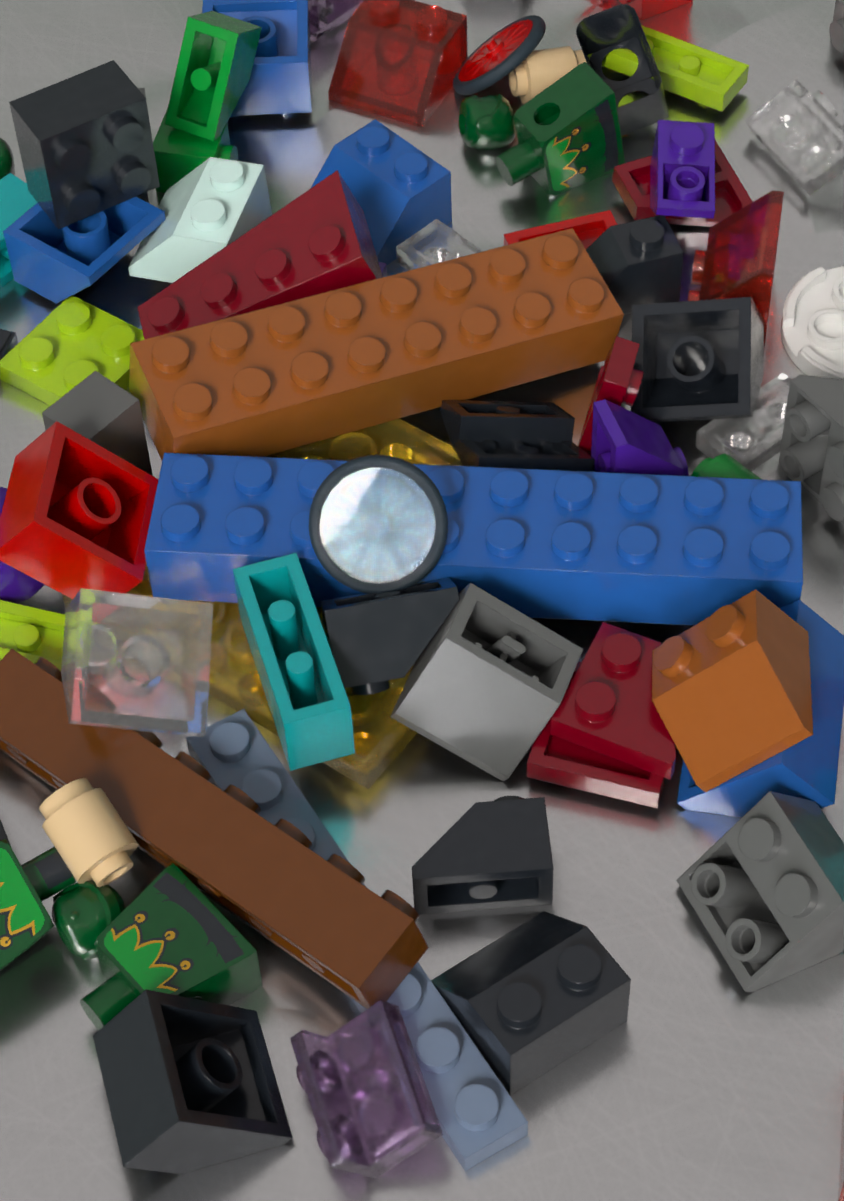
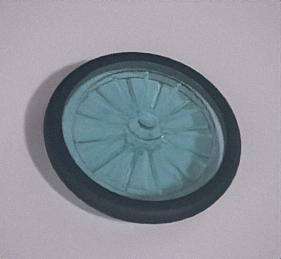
M368 455L342 464L321 483L310 507L309 536L319 562L338 582L359 592L380 594L390 591H402L415 585L435 567L446 544L448 517L446 506L438 488L422 470L400 458L387 455Z

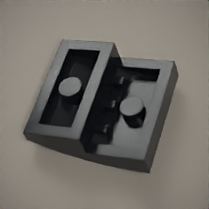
M442 400L441 414L445 428L463 466L593 472L595 459L572 442L575 418L554 402Z

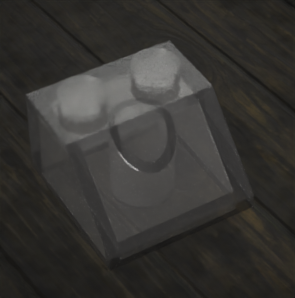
M80 588L65 613L61 676L68 723L204 737L207 729L213 604Z

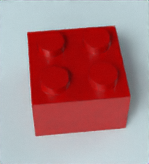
M56 421L15 456L0 516V561L100 613L143 581L146 566L144 549L158 479Z

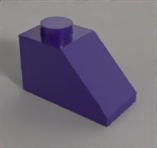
M606 399L593 402L591 456L595 459L593 472L689 476L687 462L682 450L679 447L672 448L660 425Z

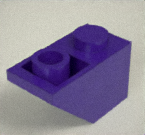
M658 120L650 164V208L656 215L714 219V123Z

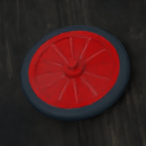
M536 15L526 16L505 26L488 38L463 62L453 79L455 91L461 95H471L488 88L509 74L533 52L542 40L546 30L544 20Z

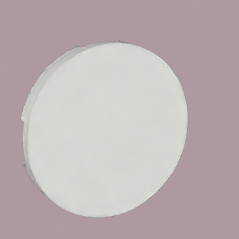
M844 266L826 271L823 267H819L809 272L792 287L784 303L781 321L782 342L793 363L808 376L844 379Z

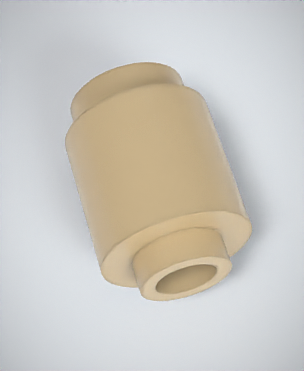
M570 46L534 50L508 74L512 95L514 97L519 96L523 104L527 103L576 66L586 62L582 50L573 51Z
M80 778L55 791L40 805L39 810L46 819L42 828L79 884L94 880L97 887H102L117 880L133 867L134 863L129 856L137 849L138 843L102 788L94 789L87 778Z

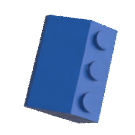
M800 599L780 609L808 631L813 735L708 792H704L696 785L683 761L677 804L685 810L742 818L770 791L815 801L820 809L835 804L844 707V635Z

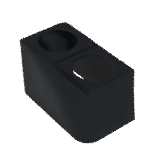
M620 4L584 18L577 26L576 35L587 64L615 92L621 136L657 123L658 120L668 118L669 113L661 75L635 9L629 5ZM619 48L633 51L638 58V68L630 78L623 81H613L603 74L602 61L609 52ZM642 91L649 94V96L618 107L620 100L628 93Z

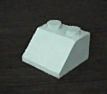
M210 157L166 190L158 206L159 209L165 211L166 219L141 241L128 267L129 275L173 283L270 217L272 211L264 165Z

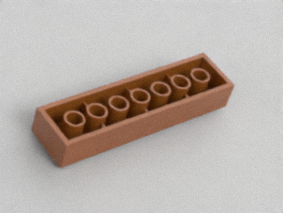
M571 228L130 343L129 390L134 397L139 399L142 418L161 460H163L164 453L264 457L439 408L442 405V400H467L605 361L616 336H618L624 313L574 229Z

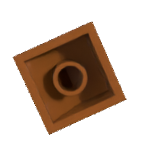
M756 589L732 604L722 606L710 617L683 633L668 638L659 647L652 650V702L694 782L704 792H708L813 735L808 631Z

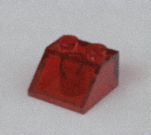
M364 0L348 21L328 91L329 100L423 129L453 87L454 77L468 59L467 15L415 0Z
M773 190L710 227L707 250H695L691 284L701 285V290H689L688 301L752 297L764 319V349L784 196L783 191Z

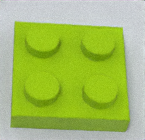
M72 295L66 298L0 360V380L50 406L94 371L99 372L126 391L129 388L130 343L144 340L143 331Z

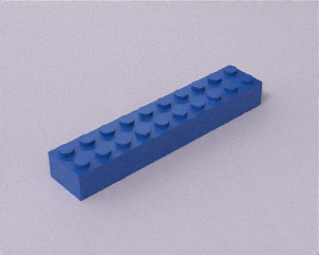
M164 453L144 549L153 599L238 603L233 576L234 568L297 553L315 607H321L320 601L363 593L338 582L324 569L313 550L309 536L310 507L318 488L331 472L348 461ZM413 464L422 470L438 488L446 506L448 517V534L443 553L435 567L418 583L450 578L457 586L458 593L468 584L472 583L531 618L692 626L710 617L722 606L732 604L755 589L778 608L801 598L803 586L801 481ZM367 468L353 472L343 478L332 489L323 508L322 534L329 553L344 570L361 579L381 582L395 580L409 574L425 560L434 541L435 516L427 495L411 478L392 469Z

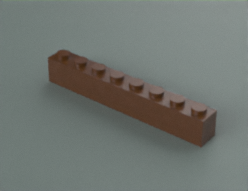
M13 649L0 661V751L56 790L80 778H87L94 789L102 788L137 841L139 849L166 868L174 863L207 897L375 1015L379 1012L429 948L415 923L420 916L407 901L390 890H385L381 897L362 885L365 882L364 876L348 861L336 854H332L326 861L310 850L313 845L312 842L293 824L284 819H279L273 825L258 815L261 812V808L245 792L231 784L223 791L209 782L211 779L210 773L193 757L180 751L174 758L160 749L163 743L149 728L135 719H132L125 725L114 718V709L100 695L87 687L80 694L68 687V678L45 658L39 657L33 663Z

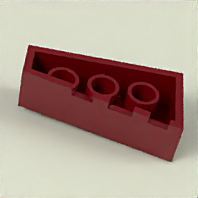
M337 170L137 308L144 339L383 278L364 211Z

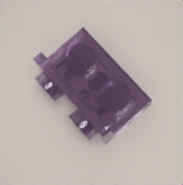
M380 1000L328 1037L304 1029L291 1037V1044L298 1063L296 1067L297 1078L301 1087L308 1095L318 1127L317 1142L332 1167L378 1178L443 1135L399 1006Z

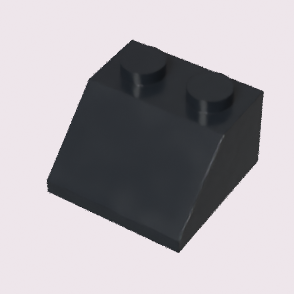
M752 297L632 305V341L640 344L633 368L644 371L637 396L631 407V412L652 422L753 417L763 380L764 319Z
M545 911L431 980L510 1096L626 1022L628 1017L631 984L629 976L587 926Z
M145 990L93 1035L123 1167L184 1174L282 1146L292 1139L257 1011Z

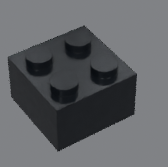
M114 60L9 102L28 191L57 229L66 227L160 187L146 98Z

